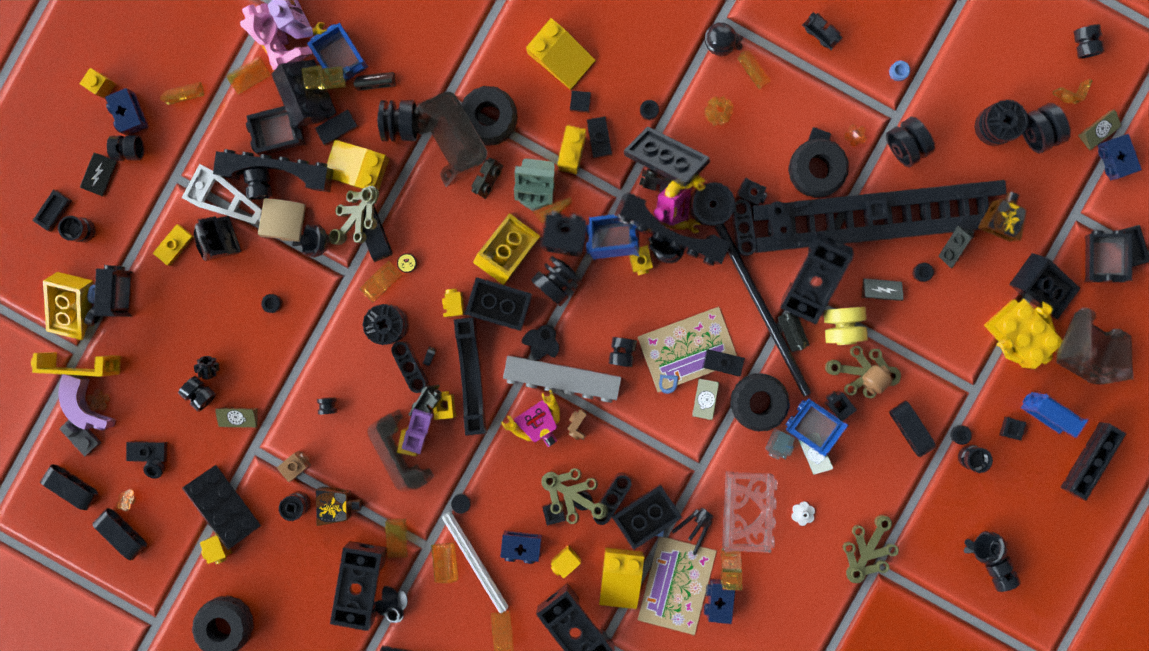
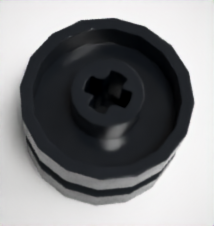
M1049 103L1038 108V110L1027 113L1028 124L1022 135L1034 152L1043 153L1053 146H1058L1069 140L1071 132L1069 122L1062 109L1056 104Z
M911 116L903 121L900 127L896 126L886 133V140L890 150L899 162L908 168L918 163L921 157L925 158L935 152V143L930 132L916 117Z
M712 182L705 184V189L703 190L696 189L693 191L690 197L689 210L691 216L700 224L707 226L719 225L726 222L733 214L735 199L733 193L725 185ZM710 201H713V202H714V203L712 204V205L714 206V208H711V207H710V205H709Z

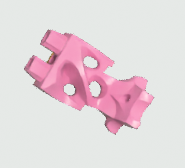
M267 3L257 7L255 5H248L242 9L246 19L240 22L241 26L263 47L269 57L273 71L280 64L302 61L313 53L309 46L298 47L290 51L284 47V45L289 43L286 34L278 28L273 16L269 12Z

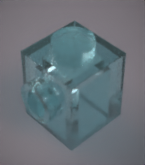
M774 428L765 449L769 451V456L777 460L780 457L786 459L794 449L792 444L795 438Z

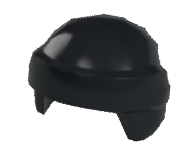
M718 22L713 24L705 33L707 49L719 57L730 54L734 48L741 50L743 47L741 43L743 36L738 35L727 23Z
M306 225L300 242L293 241L292 246L301 245L303 255L315 258L327 251L330 237L320 225Z
M653 236L649 237L650 248L659 261L673 264L682 258L684 254L683 249H674L665 240L661 242L654 239Z
M982 532L974 542L969 539L964 541V544L967 546L964 548V553H974L976 559L986 565L1001 563L1008 553L1007 542L1003 537L994 532Z

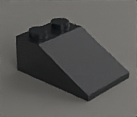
M1034 253L1029 256L1009 284L1020 295L1040 309L1043 307L1042 302L1052 307L1050 315L1057 320L1081 289L1049 258Z

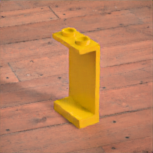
M57 352L33 353V358L31 359L32 373L84 376L119 375L121 356H95V369L56 367Z

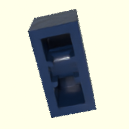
M125 88L105 97L107 101L106 107L109 113L113 115L115 120L113 124L118 132L131 135L149 127L135 92Z
M1129 134L1097 145L1098 154L1104 162L1105 173L1110 181L1142 170Z
M504 531L500 558H505L504 560L509 562H515L516 559L524 560L523 562L527 564H534L535 561L539 562L542 535ZM520 544L523 545L524 548L522 552L519 551L518 548Z
M710 579V584L706 585L708 603L704 604V615H706L708 622L732 624L736 588L733 581ZM719 598H721L722 601H720L719 604H717L716 601H718Z

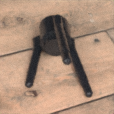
M701 508L699 511L695 509L688 518L672 530V533H676L696 517L694 521L698 525L688 540L691 541L701 527L704 529L695 546L693 555L697 554L708 528L713 523L711 520L714 516L704 508Z

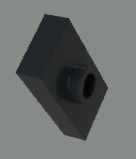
M606 116L588 119L587 126L593 159L611 156L612 150Z
M706 349L702 368L741 377L745 358Z
M126 442V461L147 462L151 459L159 460L160 462L167 461V442Z

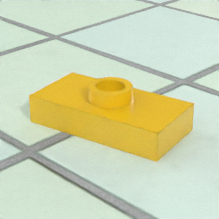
M177 224L153 254L167 266H171L194 236Z

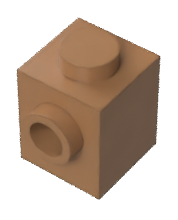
M297 451L280 464L277 469L288 482H291L311 466L309 463L310 459L305 453Z

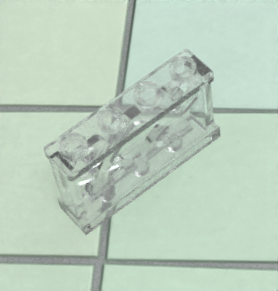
M726 471L722 542L724 551L771 553V548L775 546V537L772 536V529H775L776 526L773 509L776 510L777 505L776 498H774V490H777V479H775L773 474ZM736 479H751L748 487L736 483ZM757 481L765 482L766 491L763 493L759 492L761 486H758L753 492L751 490L753 484ZM744 493L743 501L740 503L736 502V496L739 495L742 498ZM750 497L761 510V514L751 525L747 526L743 517L734 514V509L743 507ZM766 498V505L761 499ZM741 521L744 529L741 530V525L736 528L734 526L735 522ZM752 533L758 539L757 534L763 533L764 540L760 544H754L750 540L749 535ZM746 537L748 543L733 544V540Z

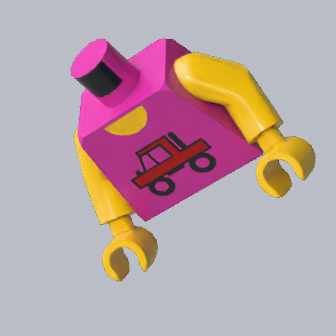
M698 175L687 187L674 181L670 182L668 187L658 195L657 209L654 210L655 218L670 229L685 230V228H688L693 233H698L699 230L693 227L701 224L695 219H690L688 222L686 220H688L691 188L695 186L698 190L705 189V186L701 183L705 182V180Z
M549 390L550 396L547 397L542 393L543 400L517 416L514 421L511 416H507L509 423L505 424L502 421L503 427L526 441L537 442L542 438L547 447L556 443L557 439L552 431L558 427L560 408L554 398L553 391Z

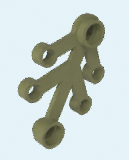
M365 187L362 192H347L346 200L348 202L356 203L358 200L362 201L358 206L340 204L336 207V214L338 216L345 217L348 214H351V216L340 230L333 229L330 232L329 237L332 244L342 245L347 240L346 234L354 224L355 233L353 240L356 243H364L366 241V234L363 232L365 209L366 219L364 220V227L371 230L377 227V220L373 218L374 204L379 199V191L376 187Z
M860 346L851 347L850 354L857 359L863 368L841 365L837 360H829L825 364V370L830 375H838L840 372L861 375L851 384L845 385L844 392L847 395L856 394L857 389L864 383L863 375L872 367L863 355V349ZM855 348L859 349L858 355L853 353ZM871 349L869 357L875 360L879 367L883 365L894 374V379H892V383L889 386L898 384L901 379L900 371L895 367L887 365L879 349ZM874 351L878 352L877 358H874L872 355ZM833 364L837 365L836 371L831 369ZM849 386H852L854 389L852 393L848 392ZM864 388L863 395L867 398H873L876 395L875 393L868 396L867 389Z
M574 468L570 472L561 475L547 472L542 477L541 482L543 488L550 492L552 501L550 509L552 513L560 514L563 511V505L559 501V491L564 495L568 511L566 517L568 523L576 524L579 521L574 501L589 509L592 516L596 519H603L607 516L608 508L605 504H595L577 493L588 489L595 490L598 487L596 479L589 478L586 482L567 487L562 482L571 479L579 480L582 477L581 470ZM574 471L578 472L577 478L573 477ZM549 478L553 479L552 485L548 484ZM591 480L594 481V487L592 488L589 486ZM555 505L560 507L558 512L554 509ZM597 507L601 509V513L599 515L596 513ZM572 514H574L576 517L574 522H572L570 519V516Z
M879 515L875 518V526L877 528L867 546L864 539V528L860 525L853 526L852 534L856 538L861 555L858 562L854 555L855 545L851 542L843 544L842 548L849 562L846 576L852 583L862 582L868 574L878 571L886 573L889 570V564L884 560H879L876 564L865 567L868 560L885 555L896 556L898 554V547L892 543L887 544L886 547L874 550L884 531H888L892 526L891 519L886 515ZM883 521H887V525L885 527H882ZM857 528H861L860 534L855 533ZM848 545L852 546L850 551H846ZM894 547V552L890 553L889 549ZM885 564V568L881 570L880 565ZM859 571V576L854 577V572Z

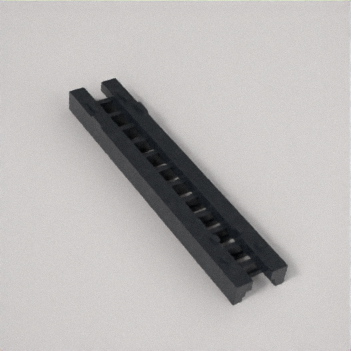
M1005 180L784 203L793 226L792 236L786 240L776 239L768 222L767 228L770 237L756 238L757 248L755 254L809 248L817 233L814 215L825 214L827 231L818 232L843 244L954 233L957 226H960L965 231L967 229L973 231L980 230L978 226L989 208L988 197L1007 194ZM886 198L889 218L883 219L884 225L874 226L873 221L867 222L864 202ZM976 198L978 215L970 216L968 199ZM957 200L959 217L951 218L949 201ZM938 202L940 219L931 220L930 203ZM770 204L751 207L753 221L768 220L767 208ZM919 204L920 221L912 222L911 205ZM901 206L903 223L893 224L891 207ZM775 208V214L780 215L781 210ZM863 210L865 227L854 228L853 211ZM844 212L846 229L835 230L833 213ZM806 216L808 233L797 234L795 217Z

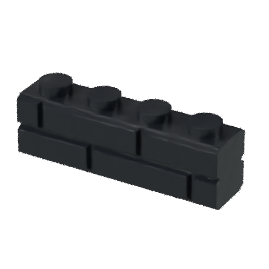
M1099 422L1088 440L1086 448L1082 450L1067 475L1066 481L1063 482L1060 488L1079 499L1087 501L1126 433L1111 424Z

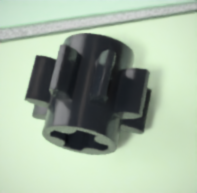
M210 356L201 357L197 360V364L194 365V371L198 373V378L201 377L205 380L217 376L216 371L220 370L219 363Z

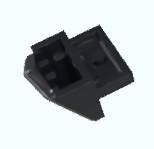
M229 216L198 219V223L195 224L194 238L196 247L204 261L242 252Z

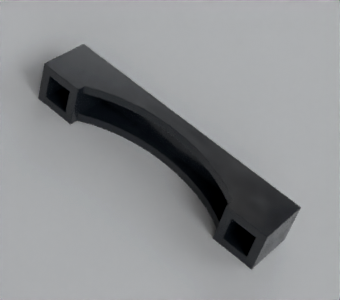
M224 149V152L216 151L213 174L225 178L239 179V176L246 170L276 169L294 174L306 183L305 188L330 193L333 169L327 167L328 164L316 162V165H310L309 161L298 159L296 163L290 162L291 159L279 157V160H275L269 155L260 154V157H254L253 153L242 152V155L236 154V151Z
M630 192L623 194L614 214L621 223L626 225L632 224L636 226V230L642 233L649 232L653 234L654 239L661 242L665 240L670 243V247L677 250L683 249L687 251L686 254L693 258L699 257L703 259V263L709 266L722 264L730 242L716 235L706 236V239H694L677 234L662 225L650 213L645 205L646 200Z
M454 319L455 339L462 380L465 436L485 434L487 429L476 319Z

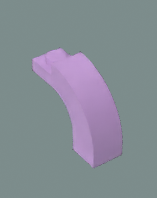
M63 374L59 384L58 396L65 416L74 425L84 430L90 428L105 430L106 428L114 427L115 419L98 414L88 406L85 394L90 379L81 375Z

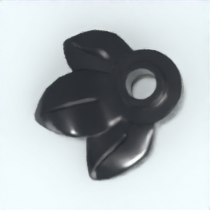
M543 325L538 330L528 331L521 341L522 344L531 346L533 360L541 359L546 354L555 358L559 351V344L555 339L556 331L550 325ZM544 331L550 332L549 338L543 336Z
M384 586L382 600L374 602L378 603L376 611L380 615L386 616L387 620L392 623L400 622L404 618V609L408 605L406 592L401 590L397 593L394 588Z

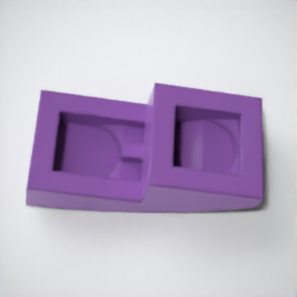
M417 409L413 410L401 449L421 454L433 414Z

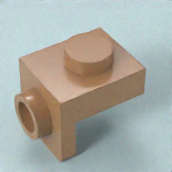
M582 409L578 412H573L569 418L571 423L567 429L570 431L569 435L577 440L579 438L584 440L586 437L584 433L577 429L587 415Z

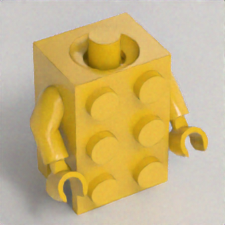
M1012 299L984 326L998 340L997 346L1002 349L1006 359L1020 364L1022 368L1036 369L1041 363L1047 364L1053 359L1052 353L1064 341L1055 333V327L1050 315L1052 312L1050 305L1042 302V309L1037 307L1034 310L1025 299L1019 303Z

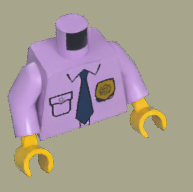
M272 0L268 4L269 12L273 16L278 28L296 39L312 37L313 34L321 35L327 31L322 30L325 25L323 22H318L314 28H311L298 0Z

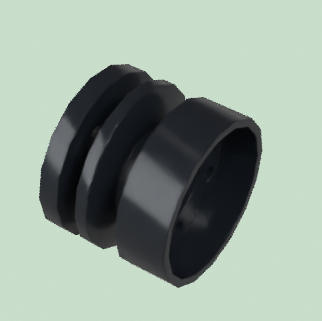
M1008 99L1002 100L979 113L975 120V132L980 141L986 145H1003L1015 140L1024 133L1028 124V116L1024 107L1018 102Z
M386 100L380 101L377 125L383 142H388L389 137L392 142H395L398 133H400L402 141L417 140L418 113L414 100H401L399 109H397L394 100H391L389 105Z
M551 256L549 260L555 266L551 268L545 263L544 266L549 273L546 275L538 271L531 281L561 307L569 298L564 289L568 288L571 291H575L576 289L570 284L572 280L577 285H580L582 281L576 272L564 261Z
M389 304L376 305L369 309L362 323L363 331L367 338L379 345L399 342L407 334L409 327L408 317L405 312L398 306ZM381 321H386L388 327L383 328V325L380 324Z

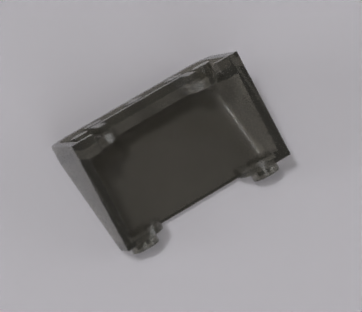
M444 92L418 104L412 113V128L418 134H426L431 131L449 163L440 172L444 185L448 187L483 163L487 158V150L455 94Z
M1090 308L1079 309L1074 314L1057 351L1056 363L1092 384H1108L1133 379L1132 336L1122 329H1112L1110 332L1101 330L1092 324V321L1096 319V313Z
M398 409L372 423L368 427L367 433L397 490L405 492L427 484L434 475L430 468L421 469L417 464L408 468L401 453H397L398 447L391 435L399 431L398 423L403 418Z

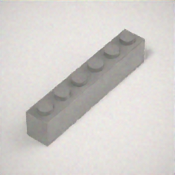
M511 355L507 356L503 379H507V383L518 385V382L526 383V387L537 388V385L544 386V390L547 391L552 390L556 392V389L564 390L563 394L573 396L576 392L581 393L583 398L593 399L596 396L601 397V401L612 403V400H617L621 381L620 376Z

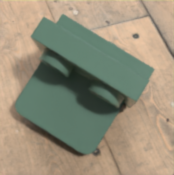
M523 159L521 167L516 166L514 172L515 200L532 211L553 205L555 189L554 163L551 161Z

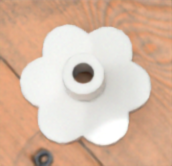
M805 501L793 506L791 517L794 521H798V524L801 526L813 522L814 507L809 506Z

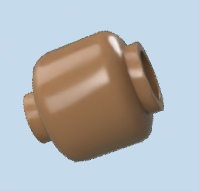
M873 365L863 375L864 383L862 385L872 394H881L892 383L891 371L883 365L881 367Z

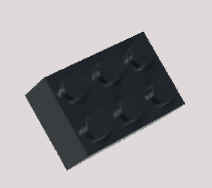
M314 59L280 64L271 74L294 128L326 122L337 113Z
M476 277L465 315L522 331L533 294Z
M658 484L613 514L612 518L632 549L635 550L682 519V515L662 485Z

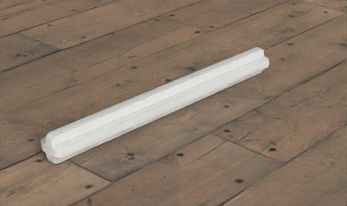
M452 512L446 513L442 517L443 521L499 613L508 609L506 601Z

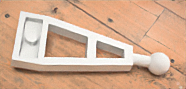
M199 164L182 196L183 199L198 207L253 224L260 222L262 209L247 199L243 193L222 176L214 175L211 169ZM216 180L235 195L228 210L204 203ZM241 201L255 211L252 217L236 213Z

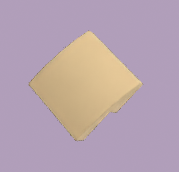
M264 198L258 235L260 237L279 238L282 241L300 242L306 205L292 201Z

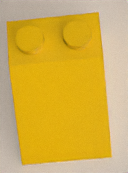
M552 18L526 47L528 55L570 90L595 62V59Z
M335 140L327 161V167L333 169V180L362 190L365 187L374 186L379 191L389 158L372 150Z
M509 213L478 252L473 263L504 285L540 235Z
M56 272L43 280L47 332L79 340L84 339L87 327L84 321L92 306V303L88 302L87 295L90 286L93 285V280Z
M605 548L599 605L637 609L644 563L642 551Z

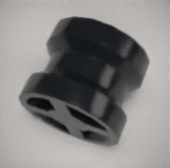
M336 397L317 399L319 404L318 415L337 413V408H335Z

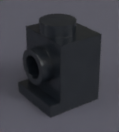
M745 178L735 198L746 200L749 204L758 206L759 203H764L768 193L765 192V186ZM751 189H755L757 195L753 196L750 192Z
M832 391L826 396L827 401L824 404L842 422L857 411L841 391L837 393ZM837 401L840 402V406L838 408L834 406V403Z

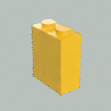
M566 126L557 163L559 171L577 175L586 140L585 129Z

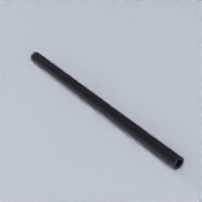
M723 223L719 224L715 229L720 238L730 242L727 252L802 396L809 395L812 392Z

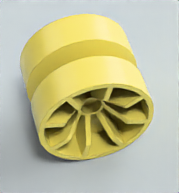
M865 307L824 310V323L836 324L835 328L825 330L826 343L850 345L857 344V341L868 340L867 327L854 326L855 322L866 320Z

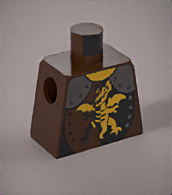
M1008 192L1005 200L993 201L981 220L978 229L1008 242L1020 241L1027 211L1025 208L1016 205L1019 195Z
M320 486L316 489L317 526L347 521L351 518V511H361V499L351 500L350 490Z

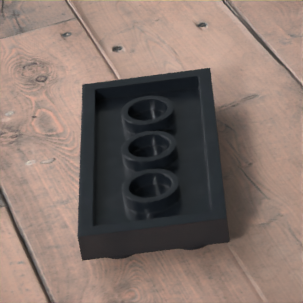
M648 126L624 149V156L684 187H687L710 163V157Z
M216 465L182 487V490L227 550L261 526Z

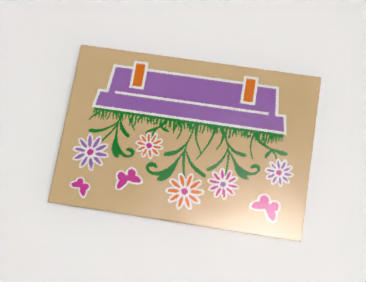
M719 307L638 336L657 392L662 391L659 387L660 374L678 376L677 385L714 372V370L702 368L706 349L737 356ZM663 378L662 387L665 390L673 387L674 379Z
M659 537L638 620L695 635L716 551L700 547L697 554L693 555L696 545Z

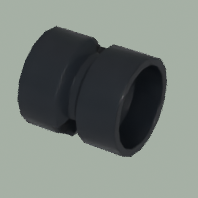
M1100 24L1082 27L1073 31L1075 43L1079 44L1076 47L1078 59L1105 53L1104 42L1100 40L1102 37Z
M113 135L107 139V153L113 161H124L126 158L129 161L142 160L144 144L142 138L138 135H127L125 137Z
M251 169L243 172L244 181L248 184V187L245 188L247 199L259 200L273 197L271 186L268 185L270 181L268 169Z
M66 216L59 222L58 232L63 239L68 241L88 242L95 235V226L89 219Z
M612 337L611 348L613 352H610L608 363L633 367L634 356L632 352L636 350L637 340ZM621 347L626 348L625 353L620 352Z
M197 376L190 378L178 391V394L185 401L190 400V405L197 412L206 408L216 397V393L209 387H204V382Z
M966 445L959 451L958 461L966 469L977 473H984L992 467L993 457L987 449L975 445Z
M294 492L280 501L279 513L285 520H297L309 511L310 499L303 492Z
M1006 556L999 564H985L989 575L993 577L992 582L998 592L1010 591L1021 584L1017 572L1013 570L1014 565L1009 556Z

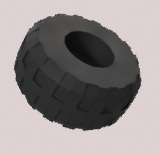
M482 86L466 95L460 107L459 117L461 126L470 139L478 144L490 146L498 145L510 137L516 128L518 115L515 103L504 90L494 86ZM489 106L497 108L500 111V116L495 124L484 126L478 122V114L483 108Z
M824 138L812 139L800 145L791 156L788 166L789 178L795 188L806 196L816 198L828 196L844 184L849 172V162L845 151L837 143ZM812 158H820L827 164L828 172L824 179L816 178L810 173L809 162Z
M761 373L748 375L735 385L731 394L730 404L732 413L741 425L750 430L759 432L772 430L778 427L788 415L787 413L790 408L789 394L785 386L773 376ZM758 391H765L770 398L768 409L762 413H754L750 408V399Z
M233 596L216 597L204 604L194 616L192 626L194 640L202 651H238L251 637L254 628L253 615L249 607L240 599ZM216 618H223L228 621L231 627L230 634H224L218 630Z

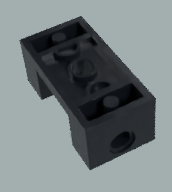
M556 211L546 214L541 241L542 249L546 252L582 257L586 220H583V216L571 214V218L564 217L563 213ZM563 228L570 229L568 233L561 232Z
M817 232L808 248V255L793 283L790 282L781 299L780 308L817 324L854 257L853 248ZM819 277L822 279V284L814 286L811 283V279Z
M349 541L343 547L330 619L331 625L368 631L375 621L378 604L374 603L378 578L385 564L387 547ZM352 584H359L361 592H353Z
M568 583L537 606V617L564 651H615L613 641L603 628L598 630L579 605V597ZM578 628L581 634L578 637H573L570 634V630Z

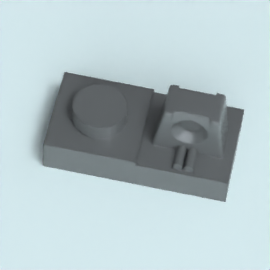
M70 420L59 428L84 456H88L102 443L89 429H81Z

